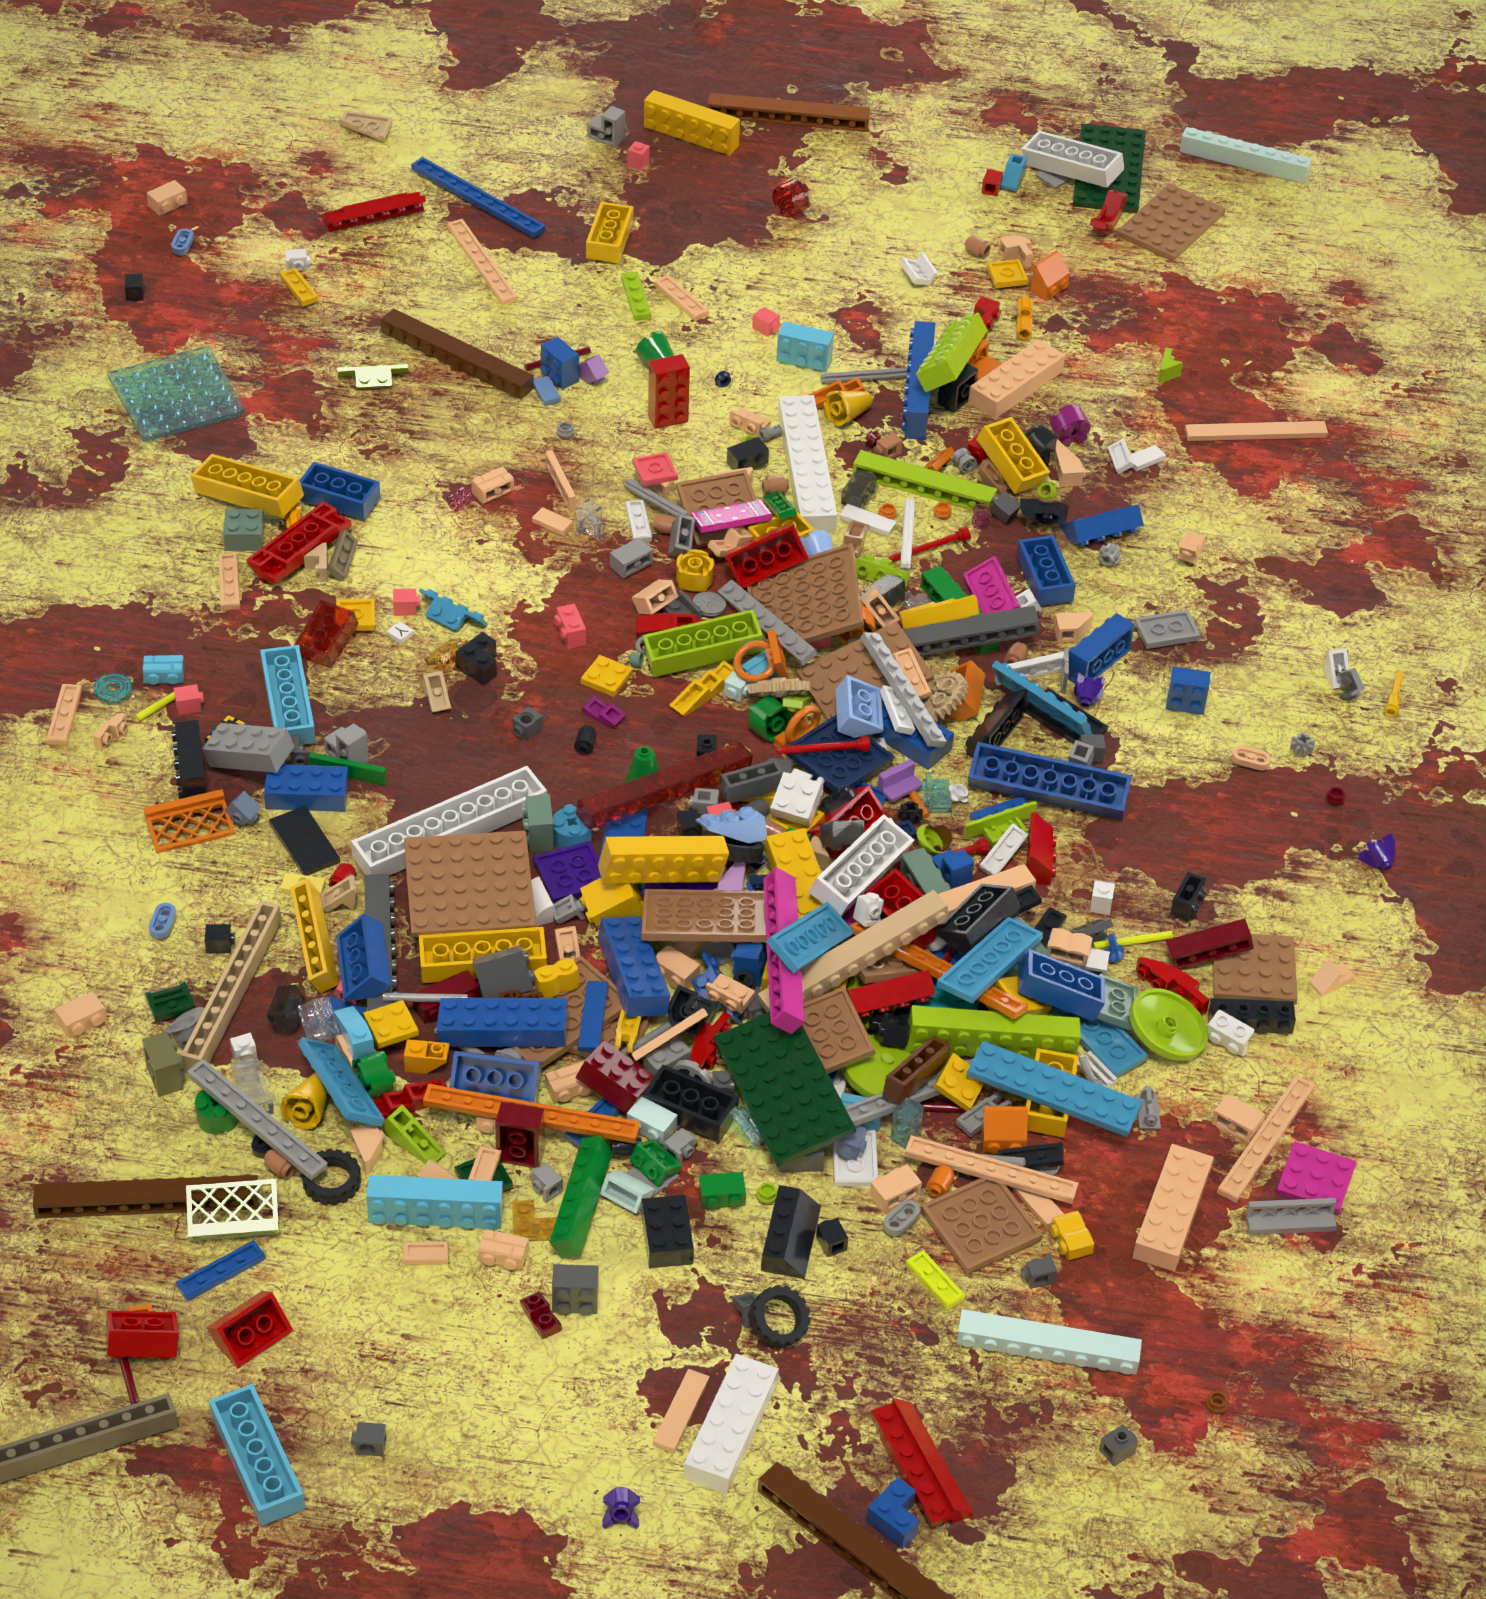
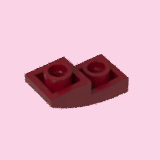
M540 1291L519 1300L526 1316L542 1339L562 1330L560 1321L552 1313L549 1302Z

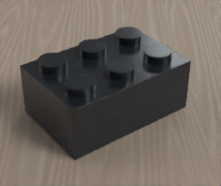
M686 1195L641 1199V1217L649 1269L692 1265L694 1246Z

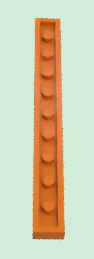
M858 921L850 925V928L855 932L853 934L855 936L871 927H865ZM912 943L903 945L890 954L922 971L930 970L931 976L937 979L953 966ZM990 986L976 999L1014 1020L1026 1013L1028 1009V1004L994 986Z
M428 1084L423 1099V1106L494 1119L497 1118L501 1101L536 1106L544 1109L545 1128L589 1136L601 1135L602 1138L634 1144L640 1129V1121Z

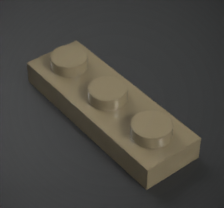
M345 529L339 534L327 568L340 581L346 578L358 540Z

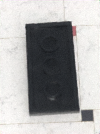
M1049 688L1045 690L1046 693L1048 691L1053 693L1060 702H1067L1075 712L1080 711L1085 714L1093 735H1103L1108 731V725ZM1029 703L1025 706L1024 713L1072 744H1074L1075 740L1079 741L1080 735L1033 704Z
M306 806L269 819L270 826L302 875L307 876L340 863L339 855Z

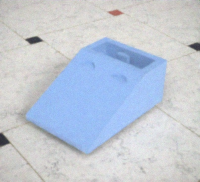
M749 806L742 807L740 811L735 812L725 810L719 815L704 814L702 818L696 819V822L708 831L739 841L753 843L766 840L765 816Z

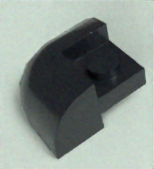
M1041 424L1032 426L1026 431L1025 436L1048 467L1050 453L1056 450L1057 436Z
M1020 499V509L1023 515L1032 521L1042 524H1062L1067 518L1069 505L1062 502Z
M678 985L669 1002L668 1019L672 1026H675L702 1008L705 1009L708 1016L683 1032L696 1038L704 1023H710L718 1005L716 1002L699 996L697 992Z

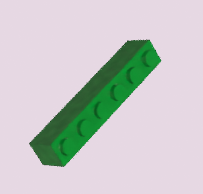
M941 566L921 573L920 587L935 603L952 598L957 600L968 596ZM1000 642L974 646L973 648L979 655H983L998 649Z
M601 1135L582 1138L549 1241L561 1259L579 1257L583 1250L612 1155V1150Z

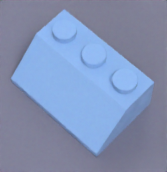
M847 675L835 689L838 732L854 738L882 732L883 717L880 688Z

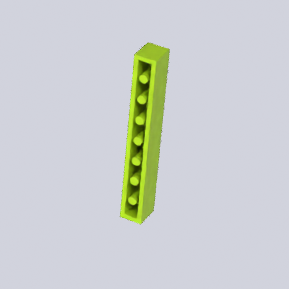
M860 450L853 463L852 477L936 501L947 502L950 505L985 515L990 514L991 501L997 495V488Z

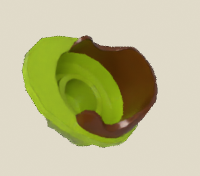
M926 824L917 828L918 846L920 848L924 847L927 854L931 856L946 852L953 840L951 831L945 825Z

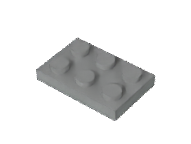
M1188 609L1137 617L1134 620L1135 627L1146 649L1200 640V633Z

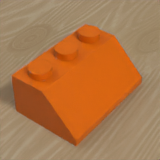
M972 660L950 670L951 673L954 671L957 674L960 673L967 681L969 687L967 688L968 693L964 694L966 699L961 700L962 705H957V710H951V715L946 714L944 716L945 719L965 721L975 717L979 712L986 674Z

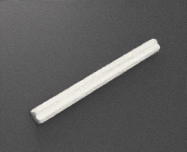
M913 498L905 500L901 550L902 569H909L911 567L915 500Z

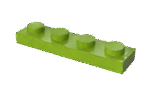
M638 271L621 273V280L634 321L651 320L650 308Z
M792 694L783 698V706L787 707L788 711L795 712L811 705L812 702L811 696Z

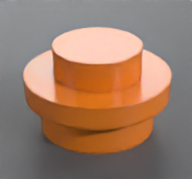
M938 502L933 512L939 518H947L951 515L952 509L947 502Z
M885 503L879 508V515L893 519L897 515V510L893 504Z

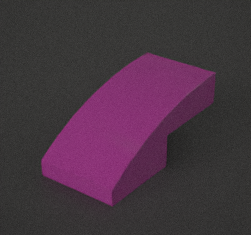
M595 696L582 708L584 714L610 727H615L626 716L623 711L612 703L607 706Z

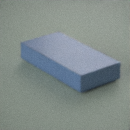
M549 376L534 379V389L544 406L561 402V397Z

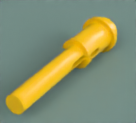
M1402 671L1396 672L1392 693L1388 696L1387 704L1384 707V712L1389 717H1394L1399 713V693L1404 675Z

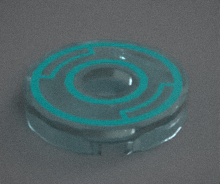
M109 673L103 675L94 684V696L102 704L118 705L125 699L127 701L133 694L132 682L123 674ZM117 688V690L110 691L109 689Z

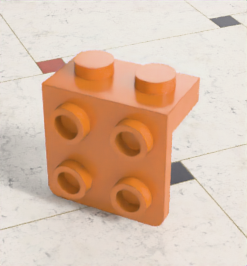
M985 339L979 343L967 362L978 369L977 381L1002 365V363L988 356L989 342Z

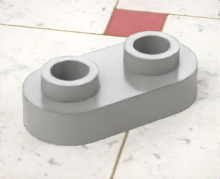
M912 1200L902 1201L884 1218V1231L890 1236L903 1234L919 1218V1205Z

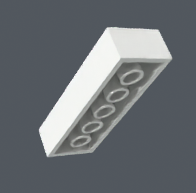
M1038 131L1022 147V156L1027 157V166L1106 188L1124 170L1123 153Z
M883 814L816 878L808 892L822 904L828 901L835 911L842 916L857 902L858 895H864L865 891L872 887L901 859V854L908 851L914 839Z
M735 1354L684 1463V1479L728 1494L778 1384L779 1368Z

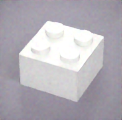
M783 772L770 807L773 816L811 827L823 794L822 784Z

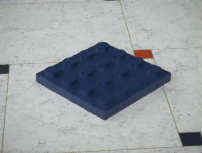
M836 714L787 746L856 741L860 737L854 738L838 732ZM870 737L869 752L847 749L785 754L815 778L822 777L824 785L836 794L843 786L855 787L894 761V755Z

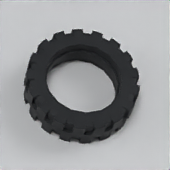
M724 836L729 851L728 861L760 863L762 861L764 845L762 843H746Z
M326 1149V1152H317L316 1154L328 1163L327 1167H340L346 1170L350 1177L339 1187L324 1188L316 1184L314 1180L311 1181L302 1173L305 1194L311 1197L312 1201L316 1203L321 1202V1205L325 1206L327 1204L335 1206L340 1202L342 1204L346 1203L347 1199H352L355 1196V1192H358L360 1189V1165H358L355 1157L352 1158L350 1153H343L340 1149H336V1151Z
M781 1285L769 1287L761 1292L750 1305L752 1308L749 1310L748 1316H750V1327L752 1326L754 1329L752 1332L755 1336L758 1335L762 1343L769 1344V1347H789L799 1341L809 1329L807 1326L811 1321V1317H809L810 1309L806 1306L805 1303L807 1302L804 1297L801 1298L798 1291L790 1290L791 1287H781ZM773 1299L781 1300L790 1306L795 1315L793 1331L788 1334H779L767 1325L764 1318V1307L768 1301Z

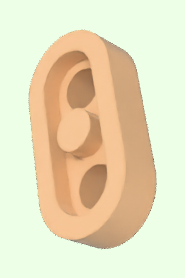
M1245 746L1235 747L1231 757L1234 763L1256 770L1268 769L1271 762V757L1268 753Z

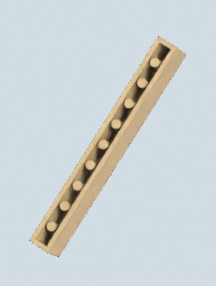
M932 890L801 969L803 1002L805 1003L821 996L832 987H836L849 977L855 976L864 968L875 964L876 961L886 955L892 954L896 949L909 944L913 939L926 934L930 929L944 923L950 918L947 904L935 890ZM768 987L758 993L760 1004L766 1013L770 1012Z
M264 901L259 902L181 1053L183 1071L187 1072L202 1059L210 1063L281 923L280 905Z

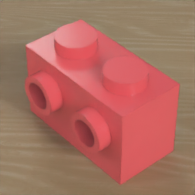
M575 604L557 607L554 622L556 627L559 628L560 636L567 648L585 646L586 628Z

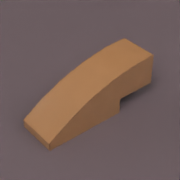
M851 521L844 534L841 546L852 543L855 558H858L865 542L869 524Z

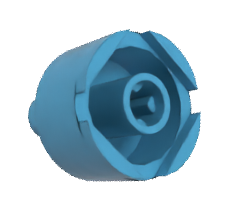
M571 804L565 805L563 809L556 812L553 816V841L558 849L588 841L592 842V815L584 809Z

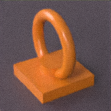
M775 629L767 631L769 643L765 641H751L737 651L733 665L736 674L741 679L747 682L763 681L769 678L775 670H777L780 678L786 677V679H789L783 648ZM755 648L766 650L769 663L767 670L761 674L751 675L742 669L741 660L746 652Z
M808 705L800 709L791 718L786 730L774 738V743L778 747L787 746L816 728L821 719L819 708L814 705ZM809 713H813V719L809 725L802 718Z

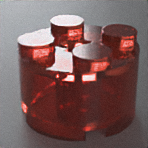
M791 179L778 185L773 190L772 198L774 205L780 208L781 211L779 213L782 216L789 218L810 207L808 186L805 183L802 184L797 179Z

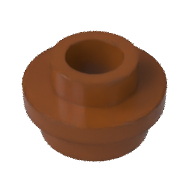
M1214 1391L1207 1396L1206 1407L1211 1412L1220 1414L1228 1409L1229 1401L1223 1392Z

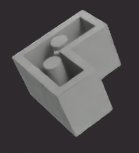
M611 106L602 115L597 114L587 124V137L615 148L625 138V111Z
M354 723L347 728L340 727L324 738L325 752L333 757L366 763L369 761L368 735L364 729L359 728Z

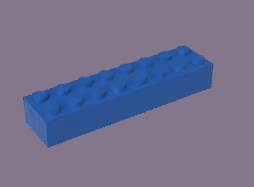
M915 321L914 328L910 330V338L913 339L909 341L901 430L905 431L904 439L926 440L930 391H924L916 373L934 346L935 322Z
M977 742L968 776V786L1016 797L1023 796L1025 799L1123 820L1132 781V775Z

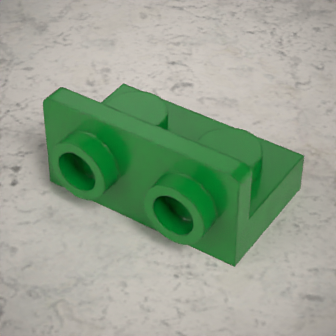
M654 1139L637 1144L630 1158V1163L657 1187L663 1184L666 1176L679 1173L683 1167L677 1159Z

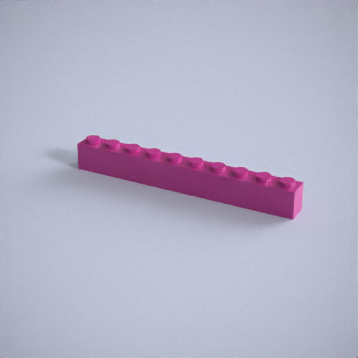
M777 867L763 879L766 940L798 920L796 879ZM767 944L771 1024L792 1034L805 1021L801 969L793 974Z

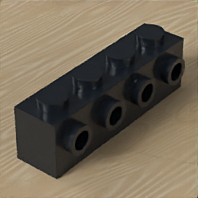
M1210 998L1208 1007L1209 1022L1217 1011L1221 1010L1250 1026L1256 1033L1293 1034L1296 1022L1294 1001Z

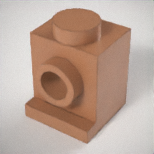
M889 431L887 436L877 440L873 451L877 455L892 459L901 454L902 439L894 432Z

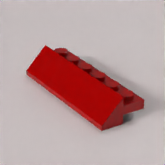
M419 191L409 194L405 192L343 206L341 209L323 213L321 219L328 232H334L424 211L423 204L426 202L425 195L421 196Z
M322 502L246 559V561L262 583L269 581L276 585L304 563V556L322 543L330 544L339 537L341 531L352 527L351 520L337 514V508Z
M892 1397V1403L871 1410L870 1415L880 1432L882 1444L901 1479L916 1490L915 1504L919 1512L924 1513L930 1526L934 1527L947 1521L954 1524L972 1517V1510L913 1404Z

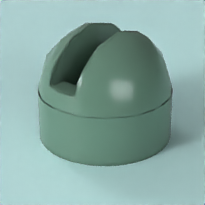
M634 652L629 656L631 666H643L644 657L642 652Z

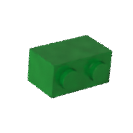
M743 1172L699 1175V1193L702 1209L745 1206L746 1188Z

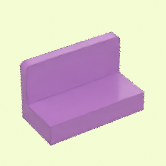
M909 759L880 773L877 788L893 802L922 788L923 783L914 775L915 763Z

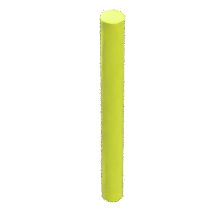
M1172 931L1125 937L1117 939L1118 945L1127 946L1172 939L1173 933ZM1108 940L1092 943L1093 949H1106L1110 946Z

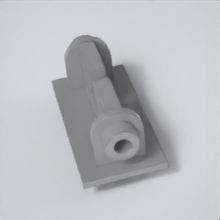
M1145 1086L1141 1094L1135 1095L1136 1099L1143 1101L1138 1113L1139 1129H1161L1157 1094H1154V1090L1150 1086Z

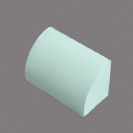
M617 1169L606 1175L600 1195L637 1214L641 1211V1199L651 1198L655 1188Z

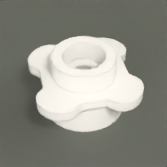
M956 784L955 786L950 785L948 787L951 793V800L954 802L962 801L963 803L968 801L966 797L968 790L964 785Z

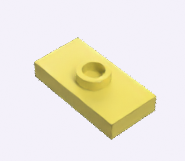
M285 873L281 885V893L291 894L290 887L309 879L321 894L324 890L325 878Z

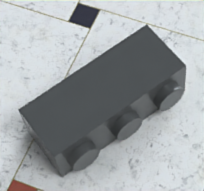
M774 759L721 774L720 791L726 802L730 804L777 791L783 770L777 760Z

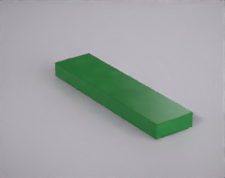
M780 491L763 496L764 503L779 520L797 515L796 508Z
M310 752L309 765L348 766L349 779L385 786L387 783L386 767Z

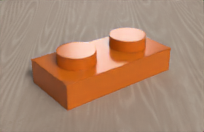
M949 447L940 451L923 468L940 472L942 470L941 466L951 461L950 457L954 455V449Z

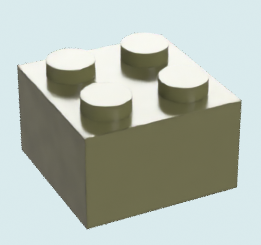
M168 1032L143 1038L146 1067L158 1097L183 1090L182 1081L185 1080L183 1069L180 1068L183 1067L181 1055H177L175 1052L177 1051L175 1040L170 1039Z

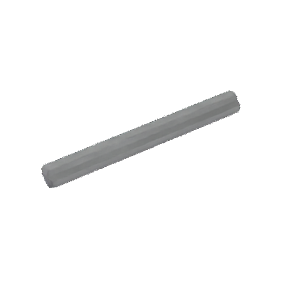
M905 368L823 373L820 379L821 383H834L838 380L848 382L856 377L860 381L905 378L907 371Z
M632 479L625 480V488L674 517H677L679 514L688 515L686 510L643 487V485Z

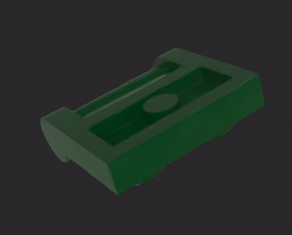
M186 981L179 982V985L152 993L151 991L144 993L155 1023L180 1016L196 1008Z

